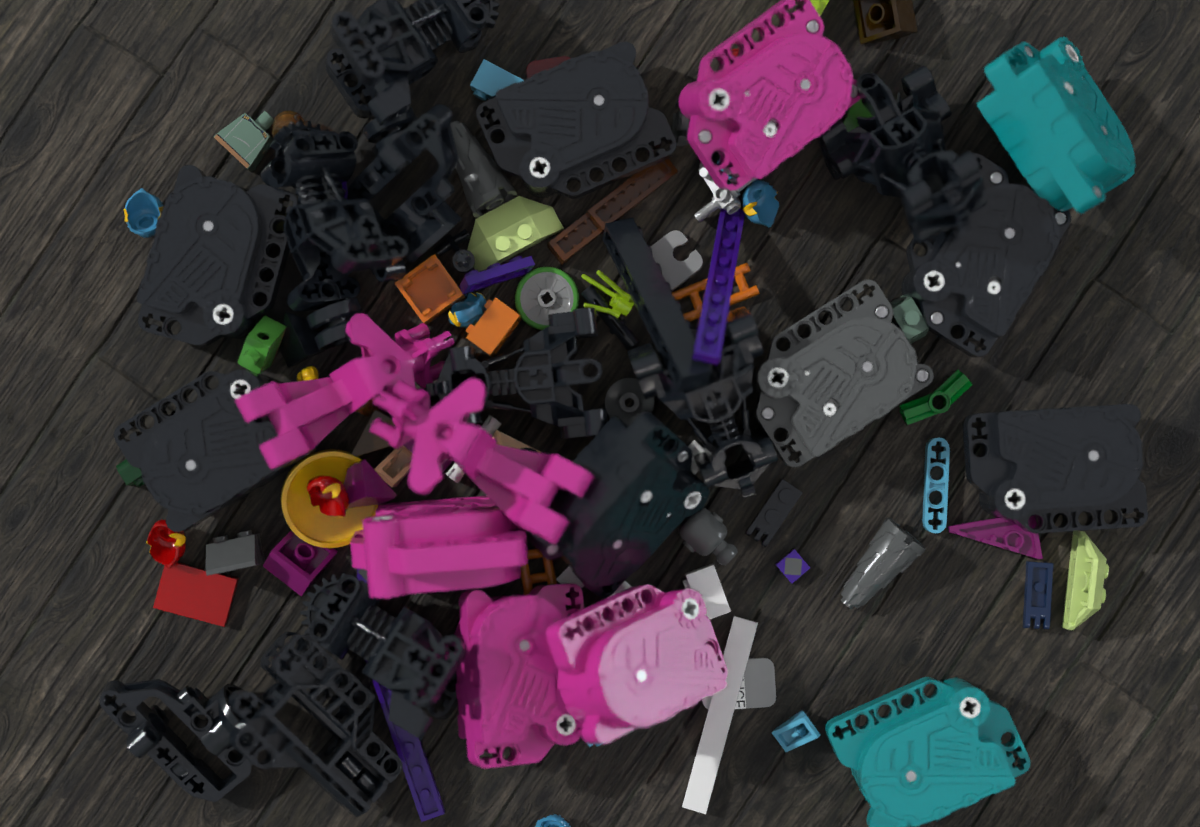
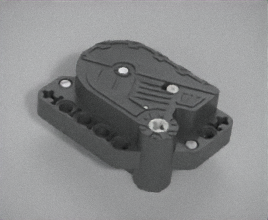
M873 280L860 282L776 335L770 342L766 361L760 364L752 375V386L758 394L755 418L771 440L782 462L789 467L801 466L815 456L822 455L836 446L841 440L852 436L863 429L868 423L890 412L892 408L928 386L933 380L932 369L927 365L917 363L915 350L905 337L904 332L891 323L893 308L879 285ZM864 288H871L872 292L869 293V296L865 295L857 300L855 296L861 293ZM843 298L851 302V310L848 312L840 308V300ZM820 312H827L830 315L831 320L828 325H823L819 322L818 316ZM799 325H805L809 328L810 334L807 338H801L798 335L797 328ZM779 338H784L788 341L789 347L787 351L781 352L777 349L776 341ZM776 375L778 379L775 383H772L771 379ZM777 428H783L786 431V438L782 442H778L774 438V431ZM792 440L793 444L789 445L793 452H799V455H797L798 461H789L790 452L787 448L781 450L780 446L787 445Z

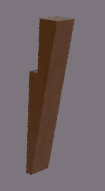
M667 159L637 172L590 208L581 218L548 242V249L563 265L604 232L605 223L621 219L677 174L678 170Z

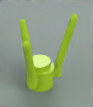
M600 270L596 274L611 286L616 293L589 276L582 274L581 277L612 297L609 305L613 307L610 309L584 303L583 306L585 308H595V311L611 314L616 318H619L620 315L626 317L634 305L630 294L622 290Z

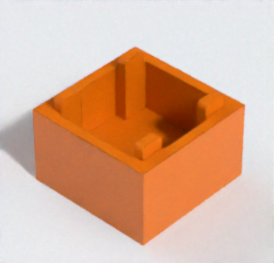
M435 254L407 273L403 279L395 282V285L426 325L451 308L455 303L465 298L461 289Z
M497 298L493 301L488 300L484 305L487 310L476 325L470 324L466 329V332L469 333L466 338L492 358L522 320L518 313Z

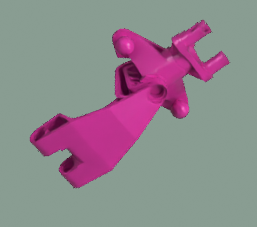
M355 314L347 323L345 330L346 334L351 338V343L361 347L363 358L350 361L330 373V377L290 383L271 382L235 400V403L247 423L259 416L262 418L265 416L269 417L278 437L265 442L259 447L270 470L309 453L348 415L356 411L373 396L378 395L377 393L381 389L398 399H402L397 395H393V389L399 380L414 388L416 382L422 389L426 388V384L436 381L445 361H440L431 367L430 363L433 357L437 355V352L454 345L453 338L444 341L452 336L451 333L446 331L430 339L428 338L430 337L428 326L421 323L412 329H403L395 333L394 342L367 315ZM392 417L393 423L396 426V419Z
M478 379L465 381L433 409L430 408L429 392L423 389L418 390L402 380H399L393 389V395H397L402 399L392 396L383 389L377 393L380 395V398L375 396L374 404L393 413V417L396 419V428L378 418L373 422L370 433L389 442L390 446L399 449L412 439L415 440L409 474V485L415 492L420 494L429 493L433 486L443 479L440 465L445 460H453L514 524L553 544H557L569 521L551 511L548 507L559 489L562 491L566 489L582 499L594 478L593 474L556 454H540L496 444L497 441L484 429L466 424L469 414L483 410L486 391L483 383Z

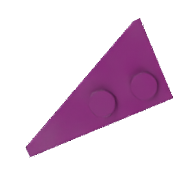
M1035 515L1028 519L1030 528L1037 526ZM997 517L948 526V532L1036 559H1043L1039 534L1026 532L1011 519Z

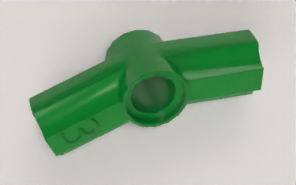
M957 369L932 393L899 405L900 414L906 426L946 412L950 405L972 386L970 380ZM935 396H939L943 400V405L939 410L932 405V400Z

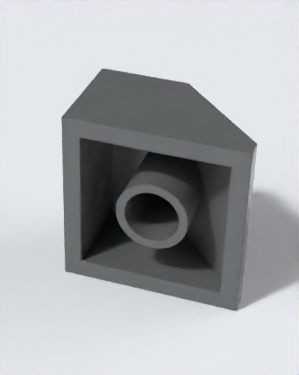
M252 530L237 533L238 538L228 540L227 535L213 538V543L206 545V575L264 563L265 558L260 533L252 535Z

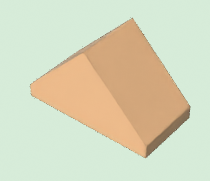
M404 445L399 449L395 448L374 470L388 485L396 487L410 471L413 453Z

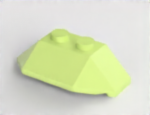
M518 196L475 219L467 250L474 255V269L481 272L487 270V267L490 265L502 263L564 230V227L553 207Z
M1073 531L1062 621V627L1068 630H1074L1100 610L1101 603H1104L1106 598V590L1103 588L1104 579L1108 577L1109 566L1106 564L1107 559L1085 531Z

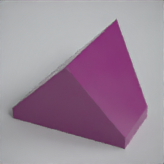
M365 459L349 466L343 485L350 499L348 508L379 505L397 496Z

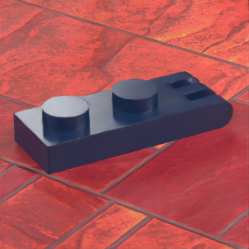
M1026 561L1023 628H1030V619H1033V629L1040 628V619H1043V629L1049 630L1053 563Z

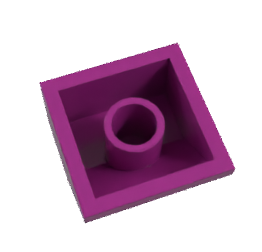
M291 530L271 551L263 567L302 596L317 580L338 551L334 548H321L311 545L300 539Z

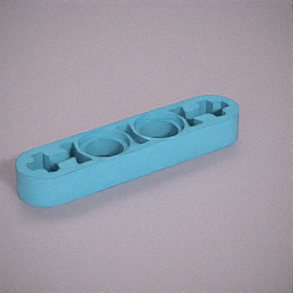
M932 438L927 442L925 448L922 522L925 530L935 534L942 532L947 524L950 447L943 438ZM937 441L940 446L944 447V450L939 452L938 458L944 459V463H930L931 458L936 459V452L932 451L931 448L936 445ZM934 466H939L943 470V476L939 480H934L930 476V470ZM933 491H939L942 495V501L937 505H933L929 501V495ZM929 507L934 509L942 508L941 513L936 512V519L941 521L940 525H936V529H933V525L928 523L934 516V512H928Z

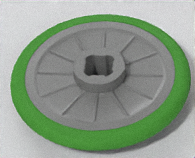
M540 267L527 273L519 282L515 293V305L525 323L535 329L543 330L549 327V314L573 312V310L578 309L579 293L575 282L567 273L554 267ZM549 293L553 300L548 304H544L541 297Z

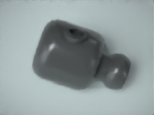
M703 508L701 511L699 510L697 513L689 516L679 528V535L684 540L683 544L691 552H696L701 556L713 553L721 565L728 564L738 553L735 545L724 540L727 536V528L722 523L724 520L714 511L710 512L708 509Z

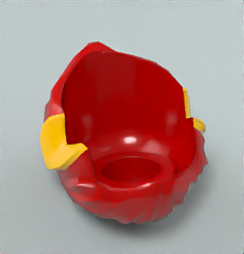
M317 476L309 480L306 489L312 506L319 505L320 513L325 515L345 517L350 499L344 485L332 476Z
M161 519L153 525L146 543L151 546L149 553L152 558L170 569L183 556L186 547V537L183 531H171L167 527L166 520Z

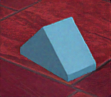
M803 710L772 731V734L785 752L793 750L820 736V733Z

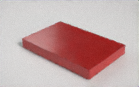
M179 562L170 569L164 565L153 608L225 627L239 579L220 573L207 576L205 569Z

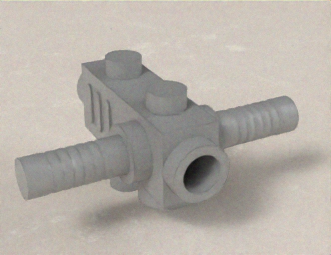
M701 162L698 169L699 174L709 186L713 197L711 202L694 214L695 218L701 222L718 208L726 210L728 214L737 212L741 208V201L738 198L740 191L756 179L753 178L737 190H723L715 184Z

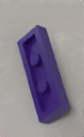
M517 256L506 264L495 263L487 267V270L481 272L473 270L466 273L459 287L462 294L470 293L526 275L532 270L535 263L532 256L525 258Z

